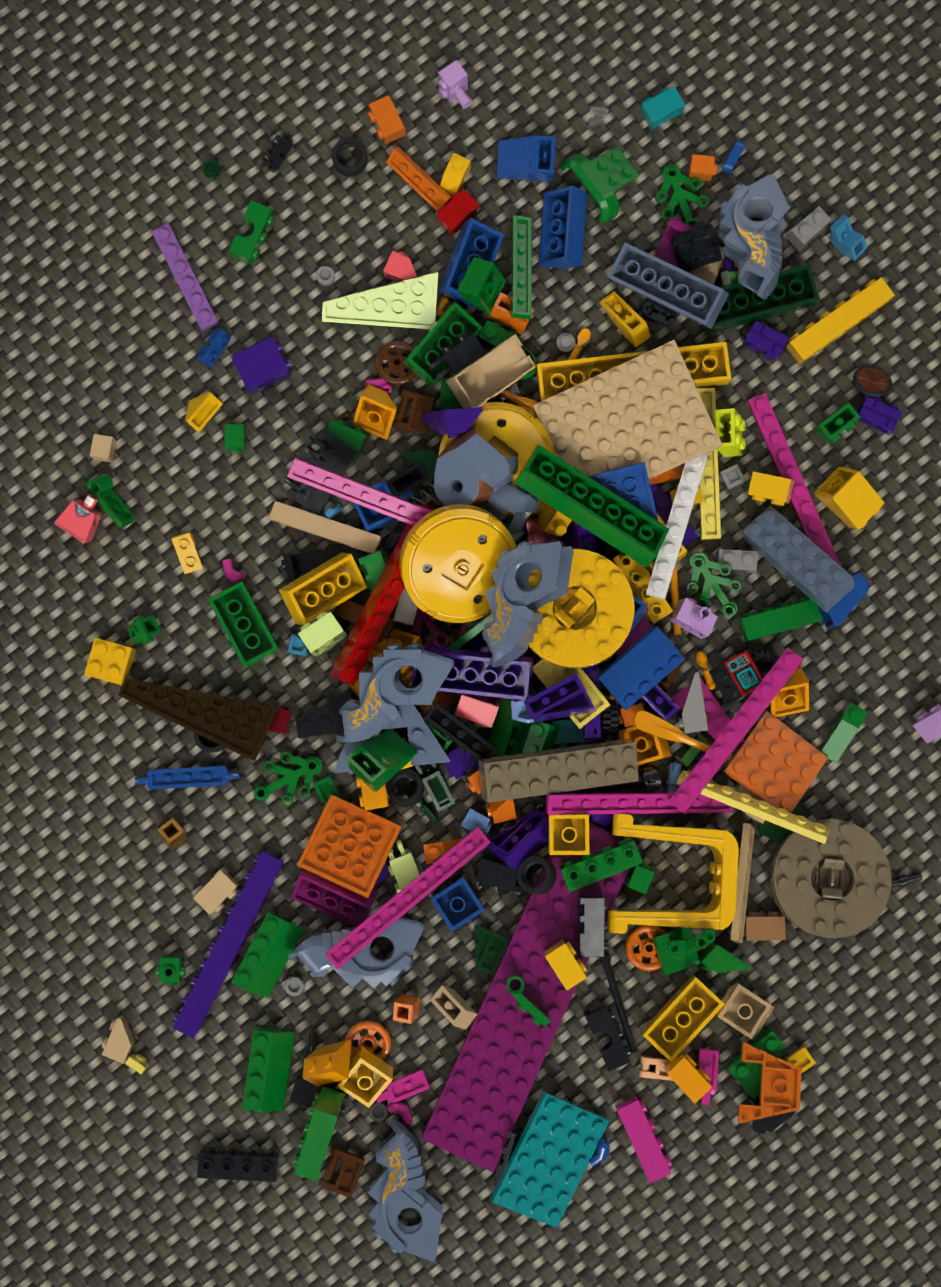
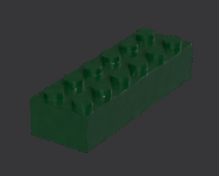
M810 264L780 271L775 289L765 300L739 282L719 287L729 293L712 328L710 329L706 326L704 328L707 335L753 323L756 320L761 321L815 307L820 298Z

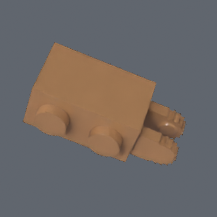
M768 911L767 915H760V912H748V915L745 917L743 939L746 941L786 940L785 916L779 915L778 911Z

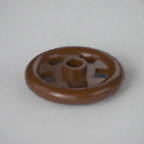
M392 341L385 344L378 351L375 358V368L379 377L391 385H404L412 381L416 374L412 370L408 374L404 372L406 365L402 362L405 359V356L402 354L405 351L410 353L414 347L403 341ZM396 349L398 353L390 356L388 351ZM383 360H388V368H383ZM400 360L401 364L395 365L394 361ZM391 371L399 373L398 378L391 377Z

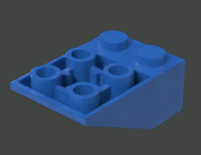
M530 136L499 141L497 178L553 181L556 137Z

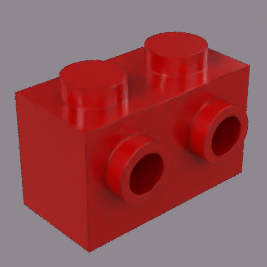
M464 189L454 193L450 198L451 201L446 206L442 205L437 211V222L452 236L462 228L463 222L473 218L479 212V203Z

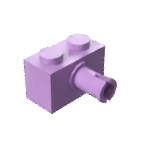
M456 60L438 72V92L443 99L446 98L449 103L457 99L463 109L468 108L473 102L466 93L468 91V74L460 63Z
M684 598L678 601L669 621L702 639L709 637L718 616L713 614L710 608L697 605L695 600Z
M939 703L934 705L929 710L930 712L924 711L916 717L918 720L913 725L927 744L941 737V705Z

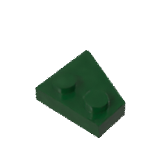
M476 924V968L494 976L510 940Z

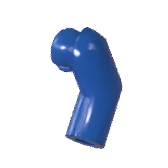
M604 1138L598 1141L597 1153L589 1159L592 1167L608 1157L610 1145Z

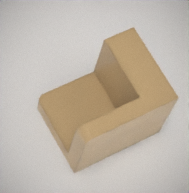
M94 434L90 457L94 460L113 463L116 440L110 436Z

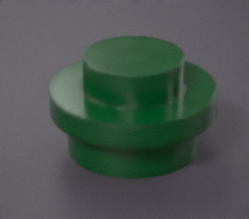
M216 160L206 161L202 168L204 175L209 179L217 178L222 170L221 165Z

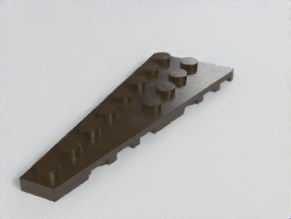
M131 678L125 679L118 693V696L252 761L256 760L280 710L272 706Z

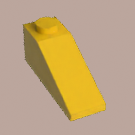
M615 291L599 302L622 334L635 347H638L651 337L647 323Z

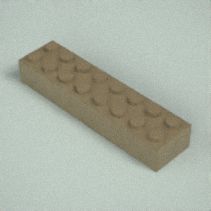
M629 739L478 759L481 797L487 803L639 781L636 742Z

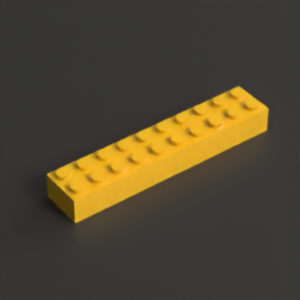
M727 342L678 347L696 388L728 385L731 380ZM649 351L537 364L536 374L540 402Z

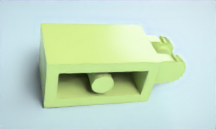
M401 840L396 842L402 856L395 858L392 849L389 854L390 865L387 866L391 877L395 876L397 883L394 885L397 893L420 875L412 852L406 854Z

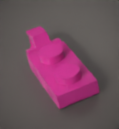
M699 1048L697 1070L701 1068L711 1079L709 1084L712 1086L700 1100V1103L703 1105H710V1094L715 1095V1091H717L719 1050Z
M423 1069L391 1081L376 1099L377 1103L387 1100L388 1103H395L429 1089L430 1086Z

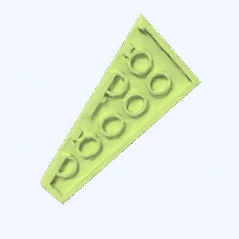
M439 271L323 301L322 322L430 329L436 322Z

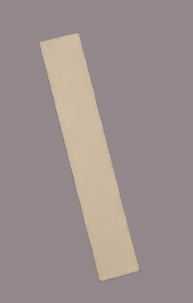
M275 501L268 518L271 521L369 554L377 552L382 538L370 532Z
M743 823L737 877L736 913L732 921L730 939L735 943H742L755 834V828L749 823Z

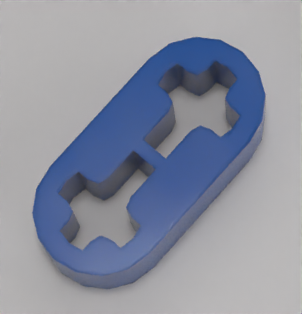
M737 140L721 170L727 175L731 174L746 143Z

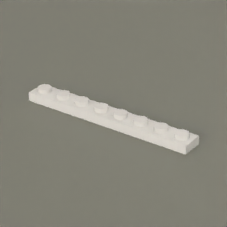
M708 454L685 463L666 525L669 531L658 552L646 592L647 596L662 600L666 598Z

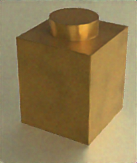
M173 818L157 829L160 838L171 851L188 840L184 830Z

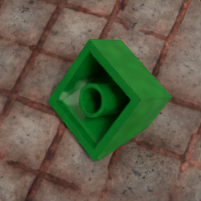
M474 257L468 265L467 272L463 280L460 281L457 291L464 300L490 314L506 280L493 262Z

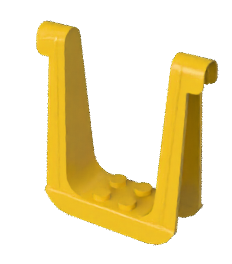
M613 814L612 835L707 845L713 852L714 860L710 863V873L713 874V880L709 883V893H712L711 902L706 908L700 910H608V933L624 934L627 932L628 924L723 930L732 923L736 913L739 849L738 842L730 832L707 828L633 824V817L631 815Z

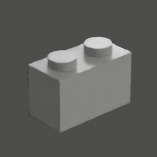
M819 206L790 231L787 239L800 251L825 230L832 220Z
M719 549L716 552L715 561L729 563L732 566V570L754 573L757 571L758 551ZM722 567L724 571H729L728 567Z

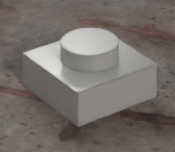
M738 464L719 473L727 490L746 481Z

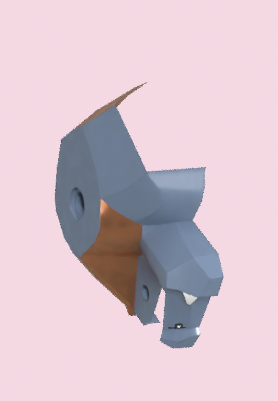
M475 424L466 432L459 434V437L454 438L438 456L434 474V490L437 499L442 507L464 504L482 508L493 514L501 522L506 515V511L512 512L514 517L508 531L514 542H517L524 534L523 528L529 515L536 512L540 501L525 489L510 483L518 469V455L505 458L476 433Z

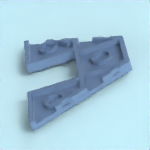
M399 705L401 713L395 721L391 720L389 725L383 729L407 727L409 745L418 752V755L411 760V766L450 762V758L434 736L431 728L424 723L425 720L417 710V707L415 705ZM370 738L358 742H345L334 773L352 772L348 768L346 757L359 745L370 740Z

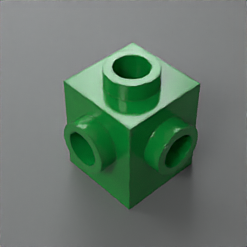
M154 615L145 618L144 616L137 617L133 620V624L127 627L134 645L143 643V645L149 644L154 641L153 638L161 633Z
M162 956L160 958V965H157L156 969L159 982H165V985H177V982H180L186 974L183 956Z

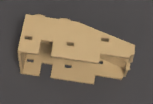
M516 334L446 380L463 408L481 407L487 400L501 393L536 367L530 355L526 356L521 346L523 344Z

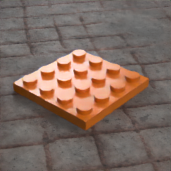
M766 711L723 772L760 800L766 801L776 808H784L789 813H792L828 757Z
M331 795L297 866L363 897L369 898L402 826Z

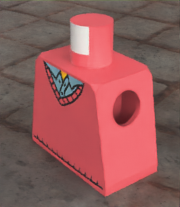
M88 494L84 501L80 499L73 500L54 524L83 543L92 542L101 518V513L94 509L98 499Z

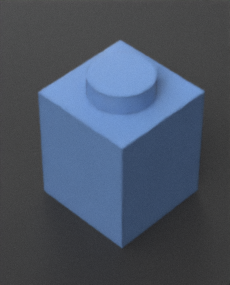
M470 808L461 826L472 832L478 827L487 835L492 824L489 823L490 818Z

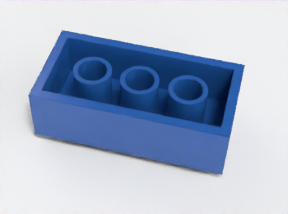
M472 218L463 222L437 292L468 307H473L474 305L464 300L457 291L459 283L463 280L467 267L474 257L494 263L504 234Z

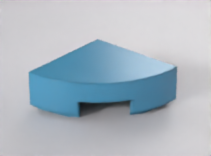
M336 503L333 508L330 507L324 514L328 519L333 520L344 507L340 503Z
M291 634L288 653L307 657V648L302 639Z

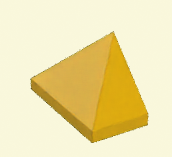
M211 392L189 400L185 421L197 432H200L223 403Z

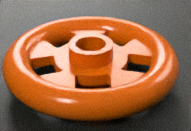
M640 925L629 934L625 945L626 955L629 961L638 969L653 971L661 968L659 960L655 956L657 953L652 939L656 934L658 936L666 934L661 927ZM646 932L648 938H644L641 941L639 935ZM639 944L640 953H634L633 945ZM651 944L652 950L646 951V945ZM642 957H651L650 963L642 962Z
M362 1021L350 1028L345 1037V1041L351 1040L350 1059L354 1057L361 1047H364L381 1060L388 1056L391 1049V1038L388 1031L381 1024L374 1021ZM367 1029L368 1033L361 1036L359 1031ZM376 1032H378L382 1036V1038L379 1041H377V1038L374 1036ZM353 1040H359L358 1047L352 1046ZM366 1040L371 1041V1044L366 1045L364 1042ZM377 1046L382 1048L378 1055L374 1052Z

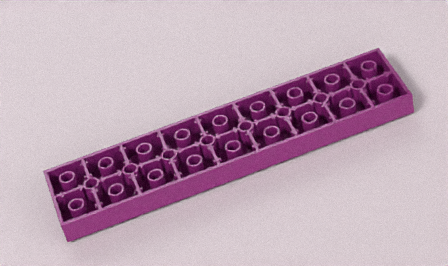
M589 823V853H592V855L600 853L599 849L609 845L611 848L618 846L617 842L624 840ZM548 854L546 859L554 865L557 873L556 882L553 888L545 894H530L477 1011L478 1015L471 1024L425 1126L422 1140L494 1173L503 1148L509 1139L507 1138L508 1132L513 1130L577 987L575 985L566 991L543 952L563 939L565 943L570 942L577 953L574 955L575 959L578 960L580 958L586 967L590 957L579 956L578 895H602L607 901V912H604V920H607L608 910L612 909L629 869L569 892L560 868H563L562 864L574 860L575 863L582 860L581 856L583 855ZM544 866L540 871V874L536 880L534 887L540 886L546 878V870ZM518 974L523 978L524 989L522 993L550 1018L551 1022L546 1027L542 1024L538 1026L531 1019L532 1014L527 1010L523 1012L516 1005L518 1001L506 987V980L510 975ZM513 979L509 986L512 989H517L520 987L521 982Z

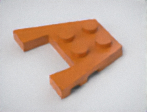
M742 1043L741 1062L761 1064L759 1106L738 1104L737 1123H745L800 1110L802 1069L747 1043Z

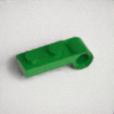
M103 473L88 480L87 488L89 492L98 499V504L120 529L135 521L136 517L112 490L113 481L108 474Z
M518 974L510 975L506 980V987L518 1001L516 1005L523 1012L526 1010L532 1014L531 1019L538 1026L542 1024L546 1027L551 1022L550 1018L522 993L524 989L523 978ZM511 980H519L521 982L520 987L512 989L509 986Z

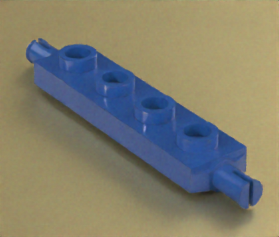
M227 766L148 770L147 776L135 777V780H143L135 781V784H147L149 790L227 785L229 779H240V775L233 776V774H240V770L228 771Z

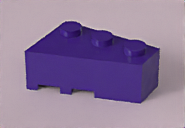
M577 674L524 701L534 722L596 711Z
M537 809L516 820V824L507 829L505 827L500 829V833L494 837H487L490 841L487 847L491 854L514 871L519 868L521 862L530 857L548 840V816Z

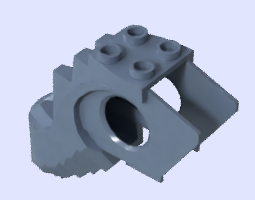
M399 918L378 937H387L391 940L394 947L392 955L387 959H380L374 956L370 949L371 943H369L337 970L325 953L353 931L352 928L343 927L342 930H324L322 933H315L309 936L288 958L292 961L298 956L311 971L309 974L312 977H325L329 968L332 967L352 988L362 979L372 988H375L380 982L385 986L388 984L393 986L399 980L400 972L402 970L406 972L414 964V955L412 953L421 936L424 925L419 921Z

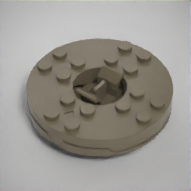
M837 819L813 821L831 829L825 844L792 831L779 845L772 861V873L770 875L774 899L784 916L799 929L809 934L826 938L852 936L872 925L886 907L892 884L889 861L877 840L863 828Z

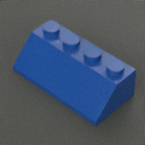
M568 186L544 193L539 255L540 267L569 269L582 266L587 192L575 186Z
M655 626L603 670L597 678L626 711L685 659L662 631Z

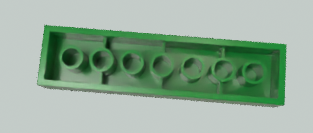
M539 444L528 457L514 482L645 568L657 556L669 531V528Z

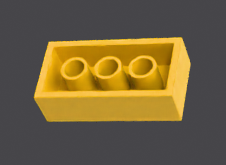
M340 553L279 589V592L295 624L305 625L315 620L321 613L330 611L363 591L367 586L352 554Z
M692 974L640 1032L672 1063L725 1004Z

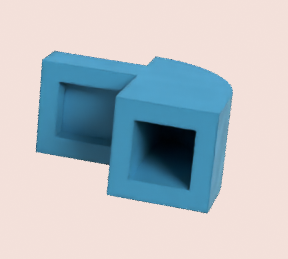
M843 214L830 227L832 234L829 236L831 243L848 258L855 261L867 249L864 235L852 230L849 217Z

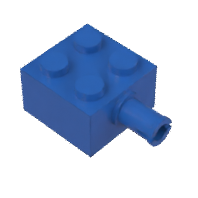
M385 480L371 486L393 495ZM411 490L399 496V498L404 500L414 497ZM353 502L367 532L372 533L398 520Z

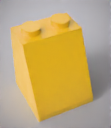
M840 466L814 492V495L849 528L856 530L863 528L867 521L877 514L884 504V501L858 470Z

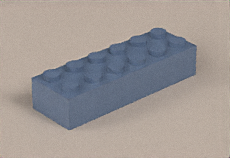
M624 243L608 275V278L710 329L729 295L725 290L627 243Z
M771 505L743 530L745 541L826 613L855 587L854 578Z

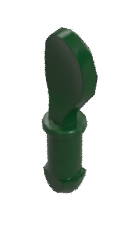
M415 791L409 792L407 798L412 797ZM421 798L414 806L420 807V811L429 818L430 822L437 823L439 819L437 814L435 815L427 804L424 805Z

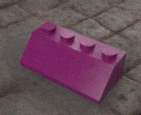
M302 869L291 898L357 928L366 920L378 890L373 888L369 898H366Z

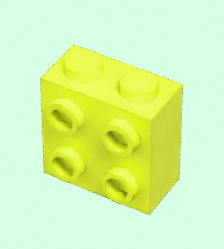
M735 408L715 410V416H713L712 420L713 426L722 443V447L717 448L718 452L723 457L743 456V450L746 448L745 438H743V431L746 429L745 420L742 419Z

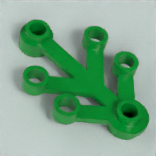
M675 165L666 166L662 173L664 183L661 190L656 193L655 200L657 203L663 204L667 199L666 193L671 185L674 193L667 208L662 212L663 220L669 221L670 218L672 219L673 211L678 202L686 221L685 225L689 226V223H694L696 227L699 226V222L692 217L686 200L697 204L699 208H705L709 203V199L705 195L697 196L682 189L680 183L690 186L693 191H699L702 181L699 178L691 179L682 175L681 170ZM673 171L675 176H670L669 172ZM697 182L699 187H694L693 183ZM658 195H663L664 199L660 200ZM699 200H705L706 204H701ZM669 212L671 216L666 217L664 213Z
M703 552L694 553L690 558L693 573L691 581L687 585V590L690 593L698 591V580L702 572L705 582L697 605L708 607L712 588L723 605V613L726 616H734L739 608L738 603L735 600H729L719 584L728 586L732 591L737 592L742 587L741 580L712 574L709 568L719 570L722 575L727 576L730 574L732 566L729 563L709 560L708 556ZM696 560H701L702 564H697ZM722 567H728L729 571H724ZM733 583H738L739 587H734ZM694 584L696 589H692L690 585ZM704 600L707 604L703 605L700 601ZM731 607L733 611L729 612L726 608Z
M289 752L282 753L280 759L283 763L288 764L291 762L302 766L296 771L275 765L272 761H267L263 766L265 772H274L285 777L268 786L261 785L256 787L254 797L259 801H265L269 798L271 792L289 783L286 795L282 798L281 803L285 807H290L294 802L293 796L298 779L305 774L304 784L298 793L302 798L308 797L311 793L310 787L314 775L319 774L322 770V761L318 757L310 756L307 759L292 756ZM285 754L290 756V760L287 762L283 760ZM311 762L316 764V768L313 770L309 768ZM269 763L273 765L271 771L266 769V765ZM303 788H306L308 790V794L306 796H303L301 794V790ZM261 789L265 792L263 797L258 795V791ZM286 797L291 799V803L289 805H286L284 803V799Z

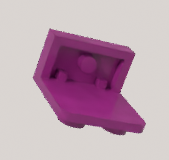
M670 218L654 256L678 267L671 238L696 226L690 227L685 225L680 219Z

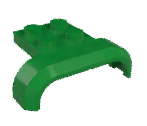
M618 146L591 161L585 155L577 153L565 159L561 164V171L566 170V168L571 169L595 199L600 208L598 220L603 223L609 222L618 215L619 203L614 192L637 180L640 176Z

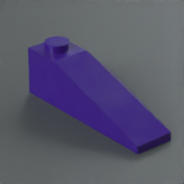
M482 407L441 410L422 414L421 418L439 434H447L448 438L459 437V433L466 432L483 409Z

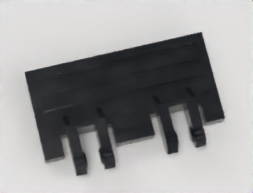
M325 430L321 437L328 443L311 435L309 437L311 442L323 449L319 453L311 446L305 445L303 450L311 455L307 462L344 476L359 451L328 430ZM285 477L283 480L292 487L286 495L316 515L321 514L332 494L304 483L300 485L288 477Z

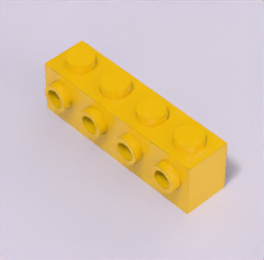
M624 553L612 559V562L627 578L633 596L647 604L648 612L644 617L651 625L673 612L666 599L662 600L646 595L651 575L644 566Z

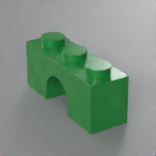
M250 200L243 218L246 224L254 227V231L248 237L235 235L229 249L232 258L249 265H253L254 260H258L260 255L259 248L261 244L265 243L267 229L273 225L275 219L271 208Z

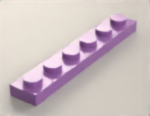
M169 223L153 230L152 233L202 332L219 324Z

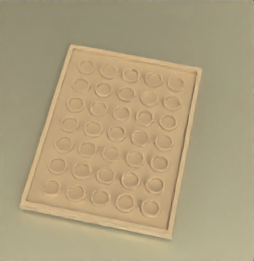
M675 340L533 405L540 422L551 438L554 454L587 476L645 462L648 478L652 479L722 447V443Z

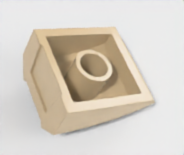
M736 983L728 988L721 999L725 1005L717 1012V1017L751 1040H754L772 1014L774 1006Z

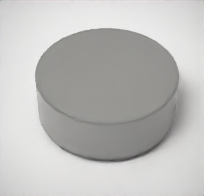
M329 266L320 267L316 272L318 283L323 286L331 285L335 280L334 270Z
M291 976L285 982V991L291 996H298L304 990L305 983L299 976Z

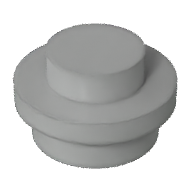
M562 333L558 336L556 345L560 351L569 352L575 346V338L569 333Z

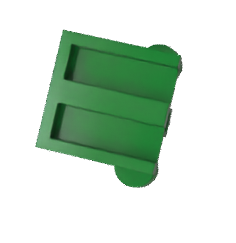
M681 928L652 937L663 975L666 976L700 964L697 951L706 948L707 945L714 942L715 932L710 928H706L695 937H692L690 928Z

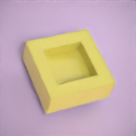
M132 1054L125 1063L140 1074L149 1066L146 1058L140 1054Z

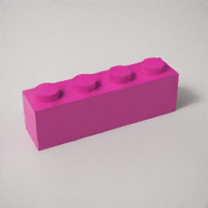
M636 1096L616 1105L615 1107L649 1182L652 1183L672 1174L669 1169L672 1166L668 1155L663 1156L661 1151L664 1146L660 1137L655 1138L653 1130H656L651 1118L647 1120L644 1114L647 1112L643 1100L639 1101Z

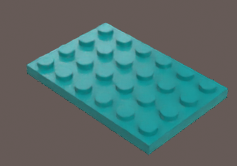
M543 1091L490 1197L492 1203L557 1228L609 1120Z

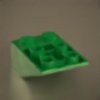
M389 729L359 745L346 757L348 768L370 789L377 792L418 755V752L393 729Z

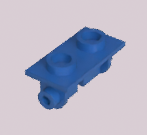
M217 328L213 330V333L207 340L211 345L207 346L204 344L199 353H197L198 357L196 359L205 363L211 369L224 348L228 345L231 337L223 329Z

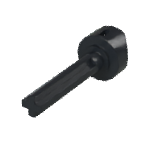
M650 765L643 767L644 772H642V775H638L639 781L596 788L601 793H607L644 785L647 787L648 792L658 791L662 785L658 767Z

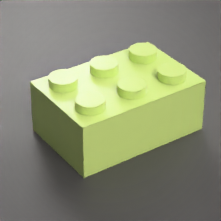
M325 611L316 617V622L313 624L309 622L300 628L301 632L298 633L310 653L316 657L348 636L331 612L327 613Z

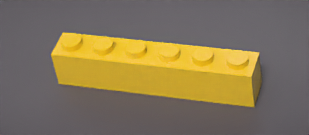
M882 277L877 281L872 279L865 285L866 288L863 291H855L850 295V300L847 302L841 301L835 306L836 310L831 313L827 311L819 317V322L816 324L814 322L810 323L804 328L805 332L802 334L796 333L789 339L790 342L787 348L799 365L884 306L895 296Z

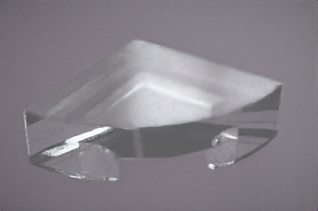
M590 106L588 127L600 125L606 119L609 109Z

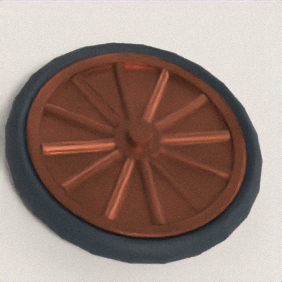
M864 366L854 372L853 383L855 387L867 396H885L892 389L890 376L880 368Z

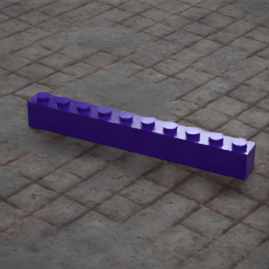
M265 850L261 854L257 853L253 861L255 864L253 870H249L245 876L244 881H246L244 888L240 887L235 896L238 899L235 906L231 905L226 914L229 917L226 924H221L217 932L220 934L217 941L213 940L208 951L211 953L208 959L204 958L200 965V969H202L200 975H196L190 985L193 987L191 993H186L181 1003L184 1005L181 1012L177 1011L173 1018V1022H175L173 1029L193 1039L197 1036L285 860Z

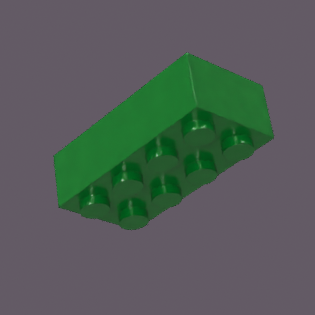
M454 302L445 310L402 362L427 385L432 387L441 379H437V373L446 368L442 362L433 369L429 366L443 354L441 350L450 344L455 346L459 343L457 339L466 333L468 336L473 333L477 336L483 327Z
M243 581L208 599L244 668L248 669L281 651Z
M322 1087L320 1094L316 1093L303 1136L299 1143L298 1152L293 1162V1165H296L294 1174L317 1181L345 1097L344 1093Z

